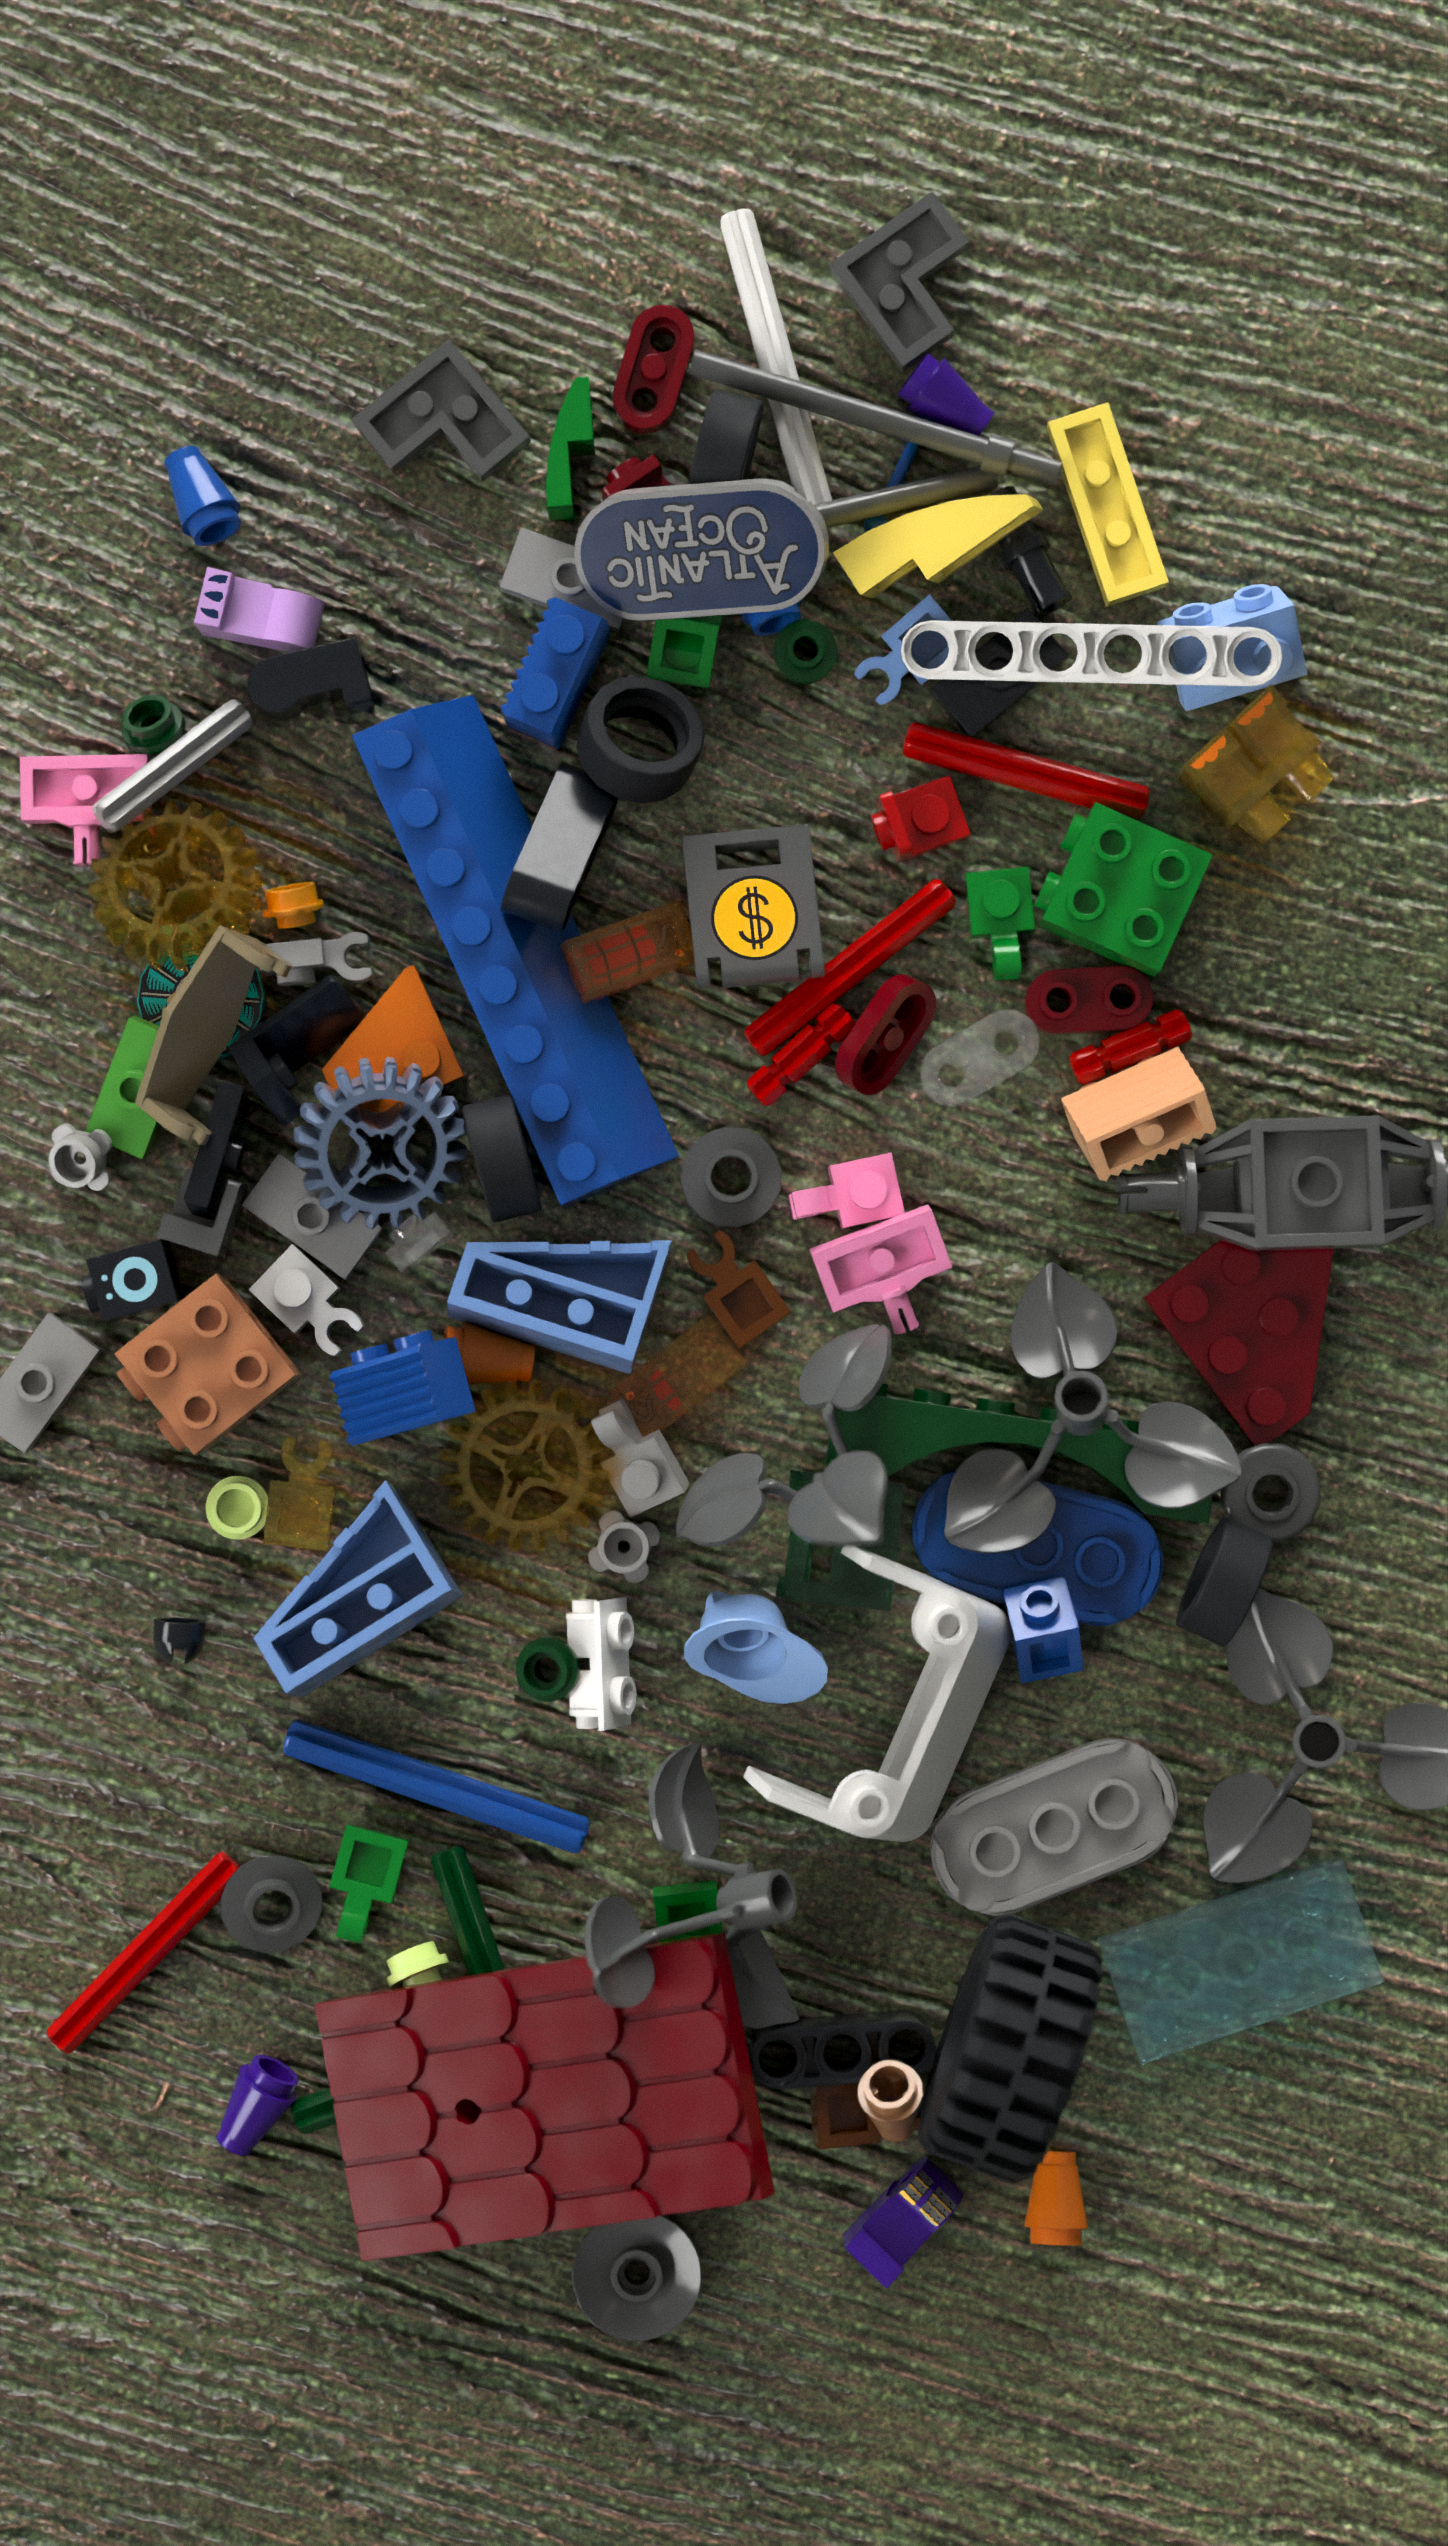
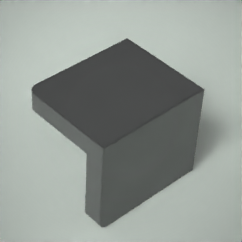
M188 1168L184 1173L172 1214L163 1213L156 1237L226 1258L249 1186L226 1179L214 1219L210 1220L192 1215L184 1201V1195L193 1168Z

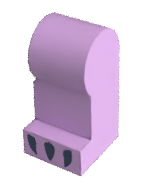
M207 567L194 624L204 636L285 652H294L315 647L325 603L304 593L272 588V585L235 577L232 572Z

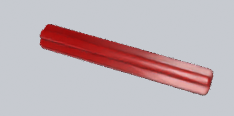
M918 722L911 723L908 727L903 745V754L907 758L1090 809L1097 802L1135 820H1140L1143 817L1149 801L1150 789L1145 785Z
M933 879L825 964L824 977L811 978L810 976L749 1024L744 1031V1035L751 1046L761 1056L771 1053L823 1012L830 1004L837 1001L951 911L956 904V899L952 892L939 879Z
M224 1852L217 1853L51 2024L46 2032L51 2042L64 2053H72L221 1900L228 1879L240 1867L238 1863Z

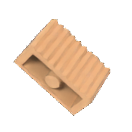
M1179 1046L1160 1055L1145 1058L1137 1065L1099 1082L1088 1083L1078 1091L1061 1098L1074 1138L1099 1180L1106 1182L1110 1175L1119 1176L1122 1169L1131 1171L1134 1164L1142 1166L1146 1159L1154 1161L1157 1154L1166 1155L1169 1149L1178 1150L1181 1143L1189 1145L1193 1138L1201 1140L1205 1133L1213 1134L1217 1128L1203 1084L1199 1081L1198 1076L1195 1075L1188 1060L1186 1061Z

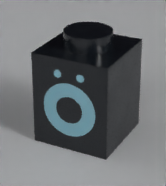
M158 1239L86 1259L90 1274L81 1278L83 1292L91 1313L100 1311L103 1322L114 1323L175 1306L185 1298L170 1241Z

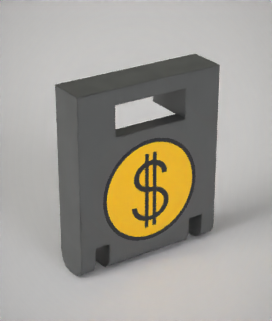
M809 824L682 836L697 989L710 988L711 970L708 966V961L720 960L723 988L799 981L797 953L800 952L809 953L808 966L811 978L825 976ZM778 848L779 864L717 870L716 854Z

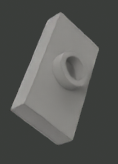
M521 527L503 575L500 590L547 608V600L557 597L606 619L609 630L620 633L625 618L606 611L591 598L583 587L575 565V546Z
M278 1154L242 1206L347 1280L384 1228L378 1224L373 1230L367 1228L365 1216L360 1211L350 1223L342 1221L340 1208L343 1201L333 1208L324 1210L320 1206L318 1199L323 1188L311 1191L306 1190L303 1183V1177L306 1175V1172L281 1154Z
M47 1313L0 1378V1436L23 1453H29L103 1350L53 1313Z

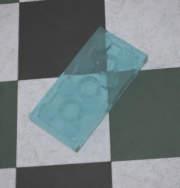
M1339 1856L1097 1938L1135 2053L1141 2065L1384 1982L1344 1862Z

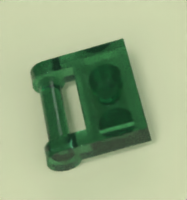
M790 1470L788 1487L799 1492L808 1484L813 1483V1476L818 1472ZM887 1481V1491L883 1507V1543L859 1547L896 1562L905 1483ZM790 1528L784 1577H778L776 1597L891 1611L894 1581L865 1569L841 1553L843 1546L832 1547L828 1583L810 1581L814 1543L803 1540Z

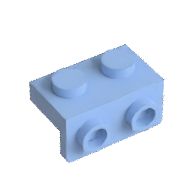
M1265 584L1247 586L1238 590L1232 599L1212 605L1201 602L1187 604L1176 609L1172 617L1157 622L1158 625L1255 627L1271 633L1281 646L1282 661L1280 669L1271 680L1262 685H1176L1180 704L1185 711L1307 675L1295 607L1278 586L1271 587ZM1180 637L1174 641L1169 650L1173 669L1182 674L1195 673L1201 669L1206 660V649L1203 643L1196 637ZM1246 638L1235 648L1233 655L1234 664L1245 675H1258L1265 671L1270 664V648L1260 638Z

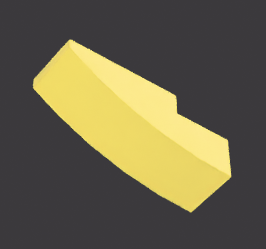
M1027 494L987 495L944 502L907 513L873 528L834 551L833 554L859 594L874 598L917 567L920 568L927 580L940 583L1043 511V508L1037 499Z

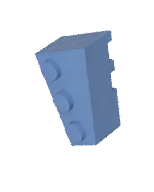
M651 1240V1243L610 1244V1241H590V1244L467 1242L447 1301L449 1318L461 1322L464 1321L496 1333L631 1375L669 1259L672 1240Z
M386 1480L372 1495L374 1497L373 1500L349 1528H345L336 1538L332 1549L309 1576L305 1575L253 1638L286 1694L300 1698L304 1697L463 1597L462 1592L400 1489Z

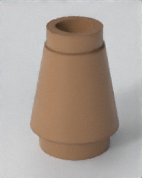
M884 2060L878 2062L866 2071L859 2082V2102L885 2139L899 2142L912 2135L923 2096L921 2079L911 2067L899 2061Z

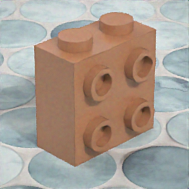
M216 1273L114 1353L124 1366L117 1371V1375L125 1387L139 1402L148 1397L163 1415V1418L156 1422L165 1438L178 1452H182L188 1447L193 1455L205 1453L302 1376V1373L227 1278Z

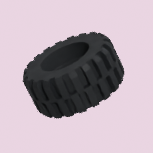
M1012 1914L997 1916L988 1922L987 1928H984L980 1935L977 1947L974 1948L965 1974L961 1978L955 2000L945 2022L946 2025L937 2047L935 2061L926 2086L927 2091L922 2103L921 2120L918 2125V2140L930 2155L1009 2183L1028 2180L1029 2177L1034 2175L1038 2164L1042 2163L1047 2153L1050 2141L1054 2139L1064 2108L1066 2109L1072 2087L1076 2075L1079 2073L1086 2042L1090 2037L1094 2021L1093 2015L1100 1994L1099 1984L1102 1979L1103 1968L1101 1964L1103 1960L1102 1956L1090 1942Z

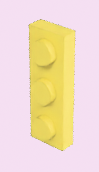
M1107 402L1049 421L1046 430L1056 460L1062 461L1060 472L1106 607L1166 588L1169 581L1109 403Z

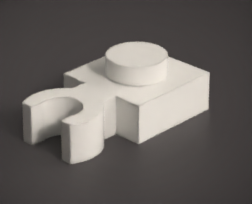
M291 1244L248 1289L294 1334H298L310 1322L315 1327V1338L318 1345L330 1355L338 1356L342 1352L341 1348L331 1340L329 1335L330 1328L336 1321H346L357 1332H361L365 1328L362 1319L354 1311L345 1308H335L328 1302L341 1288L295 1244Z

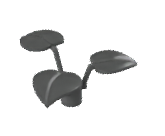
M1050 1262L1034 1277L1019 1301L1012 1322L1011 1347L1018 1365L1032 1378L1045 1380L1063 1372L1064 1378L1058 1383L1055 1391L1057 1420L1051 1425V1432L1035 1464L1029 1471H1027L1025 1463L1016 1453L1006 1449H983L963 1461L954 1473L948 1489L944 1536L950 1544L956 1547L984 1554L1006 1553L1018 1550L1036 1541L1045 1533L1056 1511V1500L1053 1493L1036 1480L1044 1473L1062 1436L1066 1432L1076 1436H1088L1097 1432L1104 1424L1109 1425L1125 1443L1134 1446L1128 1453L1124 1466L1129 1485L1137 1496L1145 1502L1165 1509H1180L1192 1506L1234 1484L1241 1476V1464L1232 1443L1224 1432L1210 1418L1189 1405L1168 1401L1154 1403L1143 1411L1139 1420L1138 1434L1133 1433L1119 1419V1413L1108 1408V1392L1104 1382L1097 1375L1087 1372L1103 1365L1110 1357L1116 1345L1117 1324L1113 1312L1095 1291L1073 1278L1058 1264Z
M872 1324L840 1335L817 1350L803 1369L799 1381V1396L802 1402L810 1409L824 1408L822 1418L839 1456L826 1467L823 1474L816 1473L813 1476V1483L808 1484L797 1492L777 1480H764L767 1464L758 1454L741 1453L726 1457L709 1467L690 1488L679 1511L676 1523V1536L680 1540H688L703 1547H717L734 1542L746 1535L760 1519L766 1504L764 1494H776L791 1502L788 1508V1523L793 1532L803 1540L829 1546L882 1544L883 1507L887 1491L886 1467L874 1453L868 1451H849L837 1422V1414L839 1410L853 1412L863 1408L881 1387L891 1356L892 1337L889 1329L884 1324Z
M1259 1588L1242 1625L1233 1639L1227 1644V1665L1235 1686L1242 1695L1255 1704L1270 1705L1288 1693L1302 1720L1296 1727L1292 1737V1746L1298 1761L1277 1789L1262 1774L1242 1772L1228 1776L1212 1790L1204 1809L1203 1829L1209 1857L1210 1874L1215 1880L1220 1882H1251L1268 1877L1292 1864L1302 1854L1311 1836L1312 1816L1305 1805L1286 1796L1309 1766L1314 1768L1331 1766L1342 1757L1344 1751L1384 1755L1379 1765V1779L1387 1794L1398 1804L1415 1810H1432L1448 1804V1710L1429 1703L1414 1702L1404 1704L1392 1709L1384 1719L1383 1737L1385 1743L1346 1738L1342 1727L1337 1721L1325 1715L1312 1714L1299 1688L1317 1685L1330 1669L1333 1657V1644L1328 1629L1313 1612L1304 1606L1277 1597Z
M702 1743L686 1745L673 1752L662 1762L651 1782L649 1812L658 1842L665 1851L671 1853L682 1851V1858L687 1866L733 1876L734 1878H731L726 1886L721 1887L718 1891L717 1911L648 1930L642 1934L637 1914L629 1902L619 1896H610L598 1900L589 1911L585 1925V1950L589 1968L594 1973L593 1984L596 1993L605 2004L611 2007L627 2008L639 2004L648 1996L655 1981L654 1965L645 1947L646 1945L724 1922L727 1925H731L726 1935L743 2028L753 2030L796 2022L800 2017L797 2014L771 1950L760 1931L771 1928L772 1924L786 1922L793 1918L797 1907L794 1884L790 1876L782 1869L754 1873L752 1863L736 1865L709 1858L714 1852L719 1839L717 1810L702 1766Z

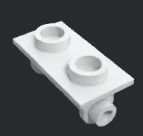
M627 1597L597 1601V1599L572 1600V1612L566 1613L567 1644L574 1650L577 1658H590V1670H580L578 1682L569 1693V1716L576 1717L577 1729L598 1728V1731H606L631 1725V1713L636 1705V1686L629 1672V1649L634 1639V1624L631 1615L627 1612Z

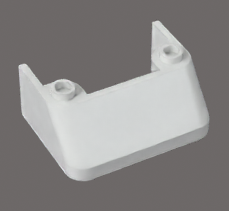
M843 1546L841 1553L865 1569L921 1592L912 1614L911 1628L917 1643L930 1653L879 1772L861 1770L848 1775L838 1785L832 1799L751 1766L747 1767L743 1778L766 1800L855 1836L908 1842L923 1835L935 1817L1009 1646L1011 1625L1003 1610L983 1598L859 1546Z

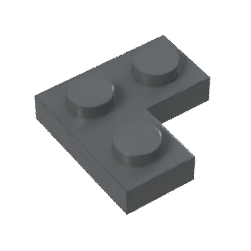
M933 191L829 264L830 274L901 373L920 361L927 353L930 354L951 339L955 331L921 282L968 250L969 241Z
M449 339L351 419L353 426L393 474L442 434L482 482L531 443L530 435Z

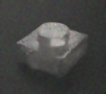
M433 1212L426 1219L423 1218V1220L413 1214L389 1235L395 1242V1245L387 1250L385 1254L401 1273L408 1274L455 1235V1233L436 1212Z

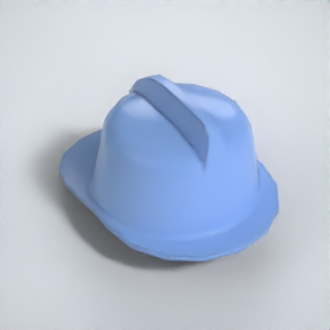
M718 1590L708 1595L705 1612L701 1618L700 1629L690 1636L684 1647V1658L692 1669L703 1675L715 1678L746 1696L767 1703L787 1704L804 1701L822 1689L827 1682L828 1665L822 1653L805 1640L788 1631L783 1615L773 1601L764 1596L754 1594L729 1595Z

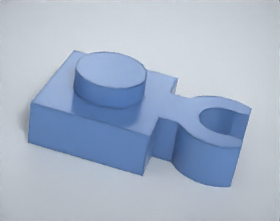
M931 594L881 635L892 651L885 657L874 656L864 660L855 670L854 675L858 680L866 676L872 669H882L887 673L889 686L875 699L879 705L890 702L898 695L902 687V677L909 672L902 660L901 654L902 641L909 629L920 622L930 620L952 621ZM929 630L917 635L912 643L911 651L917 664L924 668L932 669L939 667L945 662L948 657L949 647L943 635ZM913 674L921 685L928 680Z

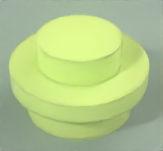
M231 1476L219 1481L211 1489L206 1500V1516L210 1525L217 1533L229 1539H246L257 1534L265 1526L270 1515V1500L266 1490L256 1480L246 1476Z
M434 1941L426 1942L389 1958L386 1962L391 1975L386 1980L391 1989L440 1981L442 1978L439 1970L450 1963L446 1954L438 1953Z

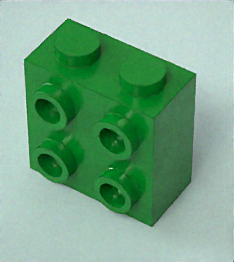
M1095 802L1087 818L1075 813L1060 846L1061 849L1070 852L1061 875L1051 871L1048 872L1034 903L1035 907L1044 911L1037 927L1154 978L1164 965L1213 855Z

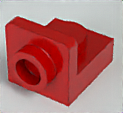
M950 775L894 795L892 791L881 794L877 801L880 812L870 815L881 850L885 851L893 848L898 863L966 840L971 836Z

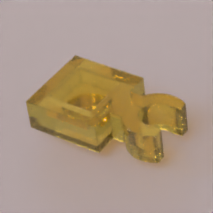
M288 1436L282 1445L281 1455L284 1465L290 1471L289 1481L270 1480L263 1544L328 1551L330 1548L337 1486L319 1485L318 1482L319 1474L329 1466L332 1459L333 1450L331 1442L320 1440L317 1459L311 1464H305L296 1455L297 1437Z

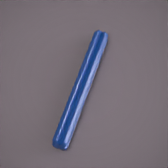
M301 1719L293 1720L285 1736L283 1752L287 1756L571 1853H579L584 1845L590 1825V1820L585 1816Z

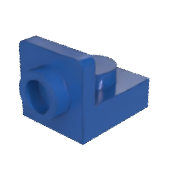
M1056 1577L1006 1588L1003 1596L1011 1625L1015 1660L1021 1684L1083 1671L1079 1626L1065 1578Z

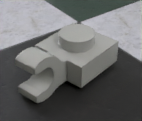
M360 932L348 933L341 938L332 940L318 938L265 944L289 961L292 967L286 978L279 976L273 970L270 973L259 968L267 977L276 976L278 986L316 982L315 972L330 971V969L336 970L344 979L353 983H364L374 978L372 968L353 969L347 964V954L352 948L370 945V937Z
M622 1398L600 1408V1416L593 1418L591 1423L601 1442L613 1451L604 1456L600 1465L630 1518L687 1490L690 1483L660 1429L643 1437L628 1405Z

